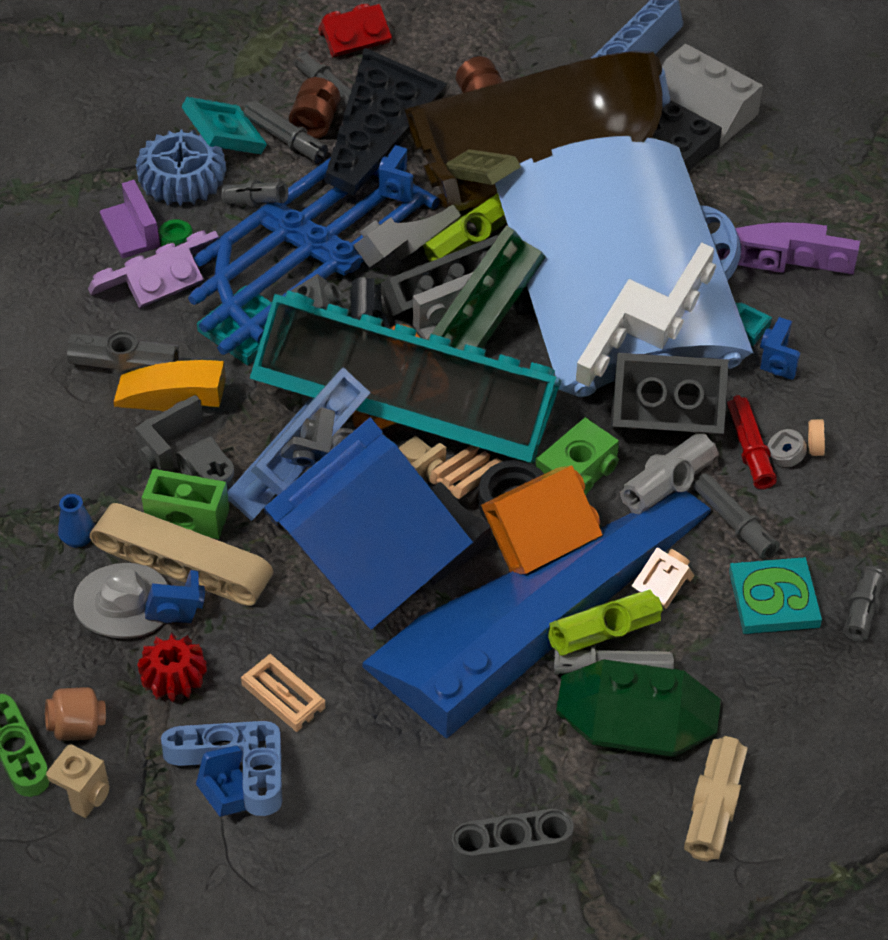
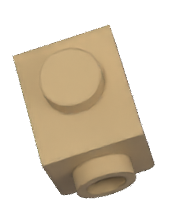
M68 745L46 773L47 779L50 782L67 790L72 811L84 818L89 815L95 806L98 807L104 802L109 792V782L104 761L74 745Z

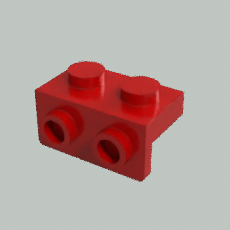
M368 3L354 7L352 11L342 14L340 11L331 12L323 17L318 27L319 35L325 36L332 58L363 50L364 48L389 43L392 39L380 4L372 6Z

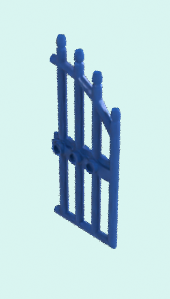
M329 158L288 188L286 202L265 204L194 257V261L199 267L206 265L212 258L217 257L215 275L192 291L188 296L190 303L193 305L201 303L207 296L212 295L217 290L222 302L220 307L200 322V329L203 332H208L230 316L240 326L230 334V337H226L217 346L218 351L222 355L230 353L236 346H239L250 337L260 343L264 331L262 328L266 324L271 304L253 318H250L241 307L309 256L318 259L324 264L290 290L316 274L327 279L334 272L345 276L348 273L352 274L360 267L364 260L353 245L362 239L363 236H359L350 243L340 239L337 235L388 198L379 195V188L327 227L317 225L312 220L347 195V192L334 187L301 212L287 206L289 203L326 177ZM377 170L373 175L379 178ZM413 183L411 201L409 203L404 202L378 223L382 224L389 218H392L395 223H400L423 204L434 210L438 207L440 199ZM263 225L273 232L230 263L232 245L256 227ZM285 241L298 247L236 295L233 294L229 281L276 246ZM281 304L277 316L284 311V306Z

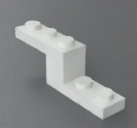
M701 242L669 297L628 279L578 360L576 381L589 387L596 375L601 377L609 364V353L613 347L618 349L621 346L626 333L660 349H663L669 338L674 340L682 327L683 319L681 317L686 310L691 312L700 295L699 287L702 283L708 284L715 272L716 264L712 263L714 248Z

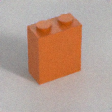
M573 465L551 470L481 505L510 572L526 574L603 535L599 527V515L595 508L589 504L584 493V480L574 470Z

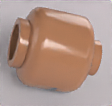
M92 688L57 689L53 693L52 699H46L45 701L46 730L53 731L57 740H90L95 737L98 725H105V701H97L96 693Z

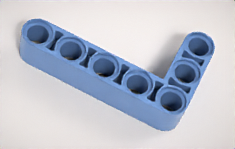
M650 0L592 58L637 50L654 51V54H656L683 26L679 0ZM662 68V75L659 77L662 87L663 108L669 104L670 94L665 70Z

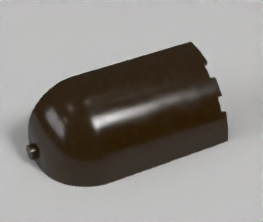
M637 50L608 54L561 65L404 110L416 150L422 149L428 164L423 165L427 179L432 188L438 186L442 193L438 194L440 203L445 209L453 204L458 211L479 206L498 193L495 184L490 185L457 179L447 169L446 163L469 149L512 155L517 158L520 164L530 158L533 159L534 163L553 156L552 149L590 139L630 136L632 142H645L647 138H652L662 112L663 97L659 77L662 75V66L654 51Z

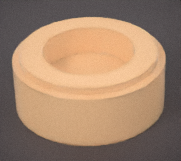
M823 419L808 421V447L811 456H824L825 453Z

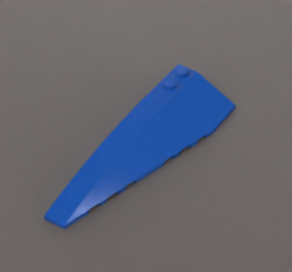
M675 491L643 513H630L601 527L602 536L526 574H518L511 571L419 616L362 663L363 668L447 739L552 649L548 637L549 623L585 611L591 607L605 604L640 574L656 548L664 552L667 551L709 515L711 508L688 491Z

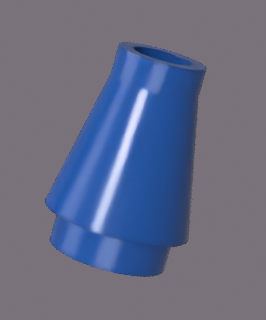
M65 495L59 503L58 536L70 547H83L91 541L90 532L95 527V523L79 495Z

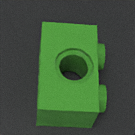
M585 417L536 458V467L545 474L558 467L573 465L574 470L584 480V493L587 495L597 480L603 475H610L616 468L619 461L617 457L619 440Z
M153 469L142 495L144 513L210 538L219 539L229 513L225 481Z

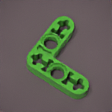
M0 694V711L5 714L8 724L2 728L0 725V761L18 794L27 797L39 795L46 790L50 782L46 775L48 771L46 762L14 700L6 694ZM18 737L25 740L24 746L18 751L10 752L3 748L6 741L11 738ZM26 761L31 772L36 775V778L33 780H28L24 776L21 764Z

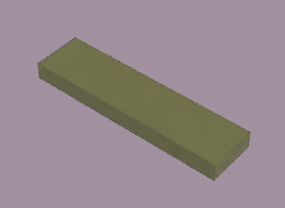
M470 149L445 164L447 169L457 179L490 185L495 184L521 167L515 156Z

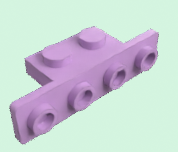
M199 231L186 239V243L175 246L174 243L164 245L155 251L156 255L144 259L143 255L134 257L124 264V268L114 272L112 268L104 269L93 276L94 280L91 281L88 290L91 295H95L127 282L138 307L142 308L202 283L203 277L192 255L205 249L217 240L219 236L216 231L208 234L205 231Z

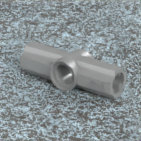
M696 433L668 454H655L651 456L645 465V470L624 484V489L620 491L622 503L627 505L632 513L640 514L673 491H687L693 483L694 476L710 465L718 455L716 444L706 434Z

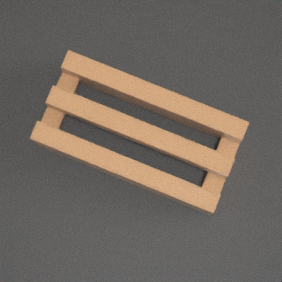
M470 445L432 470L429 482L434 485L439 482L443 483L454 497L460 499L478 487L482 475L491 466L502 462V460L495 458L490 461V453L484 451L478 454L479 447ZM479 466L481 467L479 470L470 475V472H472ZM459 480L461 481V482H459L458 484H456V486L453 485V484L456 483L457 481H459Z
M271 654L241 677L242 686L295 732L303 728L302 723L305 720L309 723L314 718L316 711L322 712L326 708L325 700ZM268 668L309 704L303 705L289 693L287 688L275 681L265 670ZM255 678H257L259 681H261V682H262L266 687H268L274 694H276L281 700H283L288 706H290L295 712H297V714L294 713L289 707H287L282 701H280L275 695H273L268 689H266V688H265L260 682H258Z

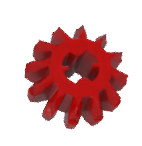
M172 632L168 638L169 640L163 641L156 636L154 646L143 647V658L139 659L138 671L141 674V682L145 690H152L156 699L168 694V698L173 703L176 695L183 694L189 698L191 688H201L203 683L202 676L206 675L207 665L206 660H204L203 650L199 644L192 645V640L188 635L177 640Z

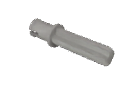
M591 646L590 650H577L566 655H559L556 649L554 652L555 675L567 674L603 659L674 669V658L671 652L595 650V646Z

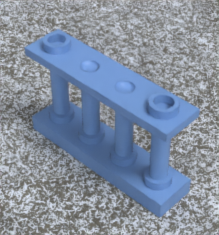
M344 367L340 369L314 399L311 397L227 491L228 500L252 521L275 494L278 496L306 468L294 464L291 459L281 457L282 448L293 437H300L305 419H310L321 407L335 411L333 437L370 392Z

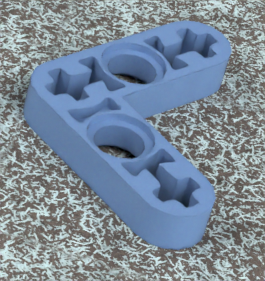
M269 721L187 725L172 727L162 734L163 758L172 765H199L204 753L238 745L243 751L241 762H243L245 809L253 815L266 816L277 812L281 807L280 729L276 724ZM217 741H230V742H231V743H229V744H227V745H222V746H214V745H212L214 742H217ZM259 741H266V748H258ZM258 765L272 766L270 769L267 770L253 769L255 766ZM267 787L266 795L259 796V788Z

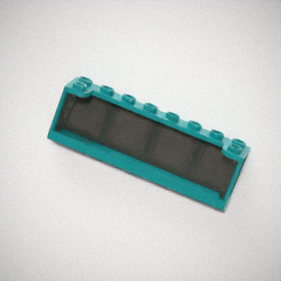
M287 290L285 297L274 294L250 379L315 398L336 373L344 367L370 392L356 411L534 463L562 381L554 376L555 370L553 368L531 362L530 369L519 367L521 360L500 354L497 361L484 357L486 350L465 344L464 349L460 350L450 347L451 340L441 336L430 334L429 340L416 337L417 330L407 326L396 324L395 330L382 327L383 320L373 316L362 314L360 320L348 317L349 310L339 306L328 304L326 310L313 306L314 299Z

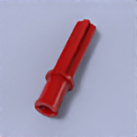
M740 395L733 396V399L728 401L727 407L743 450L742 461L749 467L755 488H770L777 482L776 474L773 472L769 460L771 455L770 449L763 443L748 399Z

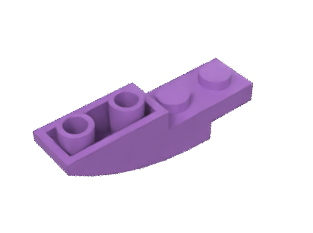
M789 222L766 223L735 228L741 243V255L738 263L740 266L784 273L785 264L787 263L854 274L860 241L826 235L827 226ZM726 248L718 250L719 260L725 259L729 255L730 250Z

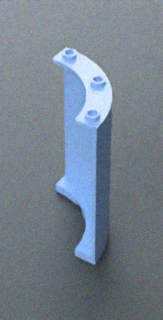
M630 136L590 139L552 149L553 156L535 163L530 158L520 163V168L495 183L508 227L515 230L522 240L542 251L546 256L527 283V287L553 370H555V376L562 380L559 390L582 398L593 394L596 389L613 382L617 353L729 360L728 369L738 366L742 359L753 353L679 147L653 138H647L645 142H632ZM701 242L714 248L712 263L716 264L715 272L708 284L702 283L699 287L700 295L691 312L687 310L681 317L683 319L682 327L674 340L669 338L663 349H660L626 333L621 346L618 349L613 347L609 353L610 361L601 377L596 375L589 387L576 381L578 360L628 279L669 297Z

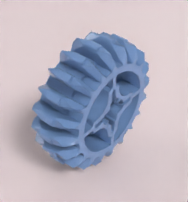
M182 129L179 133H172L168 130L166 136L156 134L155 141H146V147L140 149L139 158H137L136 163L138 181L145 190L146 195H152L156 202L164 199L167 206L172 202H178L181 207L183 202L190 201L194 205L196 199L207 200L208 194H216L217 188L223 185L226 162L222 148L208 146L201 135L198 136L195 130H192L190 133H184Z

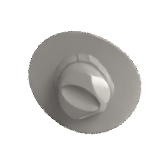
M118 563L108 565L93 571L80 582L74 594V612L84 627L97 634L122 639L146 636L157 631L164 624V622L145 619V604L152 583L168 584L160 573L142 564Z

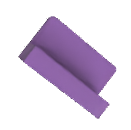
M135 180L121 183L124 203L100 211L101 219L120 257L126 258L159 248L157 222Z

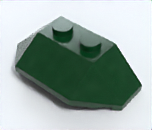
M603 659L562 675L556 714L562 719H566L573 729L592 745L674 757L705 740H711L717 736L721 699L686 671Z

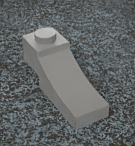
M452 204L434 216L415 222L395 223L392 218H389L382 224H379L375 220L360 231L363 238L353 246L369 267L392 251L402 260L457 219L460 213Z

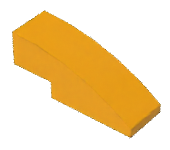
M174 361L143 367L123 374L120 377L114 398V407L166 411L178 402L185 401L194 395H197L201 400L202 406L220 407L226 382L224 361Z

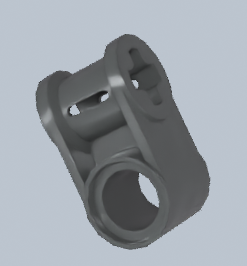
M207 436L176 452V460L183 474L225 481L227 491L235 484L232 480L235 471L234 465L221 451L212 437Z

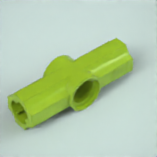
M498 193L465 216L458 218L452 225L423 244L428 260L432 262L477 244L506 224L507 220ZM468 221L476 226V237L468 233Z
M651 589L591 607L585 611L549 623L548 637L551 647L555 648L559 655H566L605 640L623 636L628 632L661 621L663 607L660 598L653 594Z

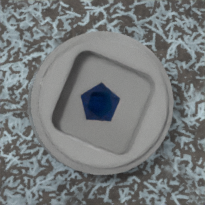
M792 429L777 432L768 443L772 460L781 467H791L798 464L807 452V446L802 435Z

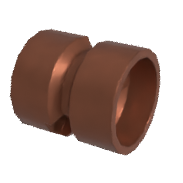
M482 56L473 57L465 61L456 73V81L462 93L503 82L493 62L489 58Z
M312 77L305 80L300 87L296 101L289 114V122L298 128L304 127L307 130V134L315 139L326 135L340 102L338 88L331 81L320 77Z

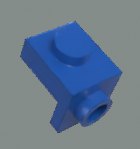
M395 145L388 157L384 156L379 165V195L409 203L413 194V175L407 172V148Z
M779 317L773 329L767 328L763 335L760 348L764 350L760 369L793 380L797 373L800 352L787 347L792 321Z
M189 571L185 586L152 583L145 604V619L158 620L164 623H192L196 609H202L205 598L204 585H199L198 571Z
M238 745L206 752L202 757L196 785L219 817L246 810L243 797V773L239 770L243 751Z

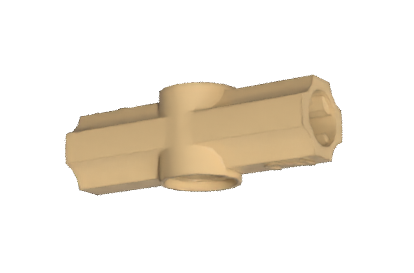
M724 736L720 739H713L710 746L704 775L699 776L691 808V811L694 812L684 850L689 852L695 859L708 862L712 859H719L722 853L728 823L733 821L741 785L738 784L747 753V747L743 746L739 739Z

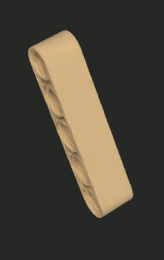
M118 503L109 505L90 532L91 541L106 553L132 563L148 566L158 573L185 583L189 571L196 570L198 571L199 585H204L205 591L246 606H252L256 603L274 572L272 566L258 555Z

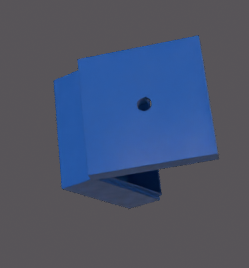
M371 417L264 507V512L276 526L279 524L283 526L370 630L473 543L396 444L382 434L383 431Z

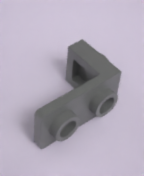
M197 395L178 402L172 408L145 420L141 425L135 427L138 453L143 464L148 469L153 467V469L175 472L172 449L167 442L203 422L201 400Z

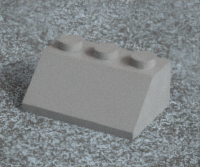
M686 43L665 60L662 68L665 70L670 100L722 127L719 147L758 115L763 88L762 84Z

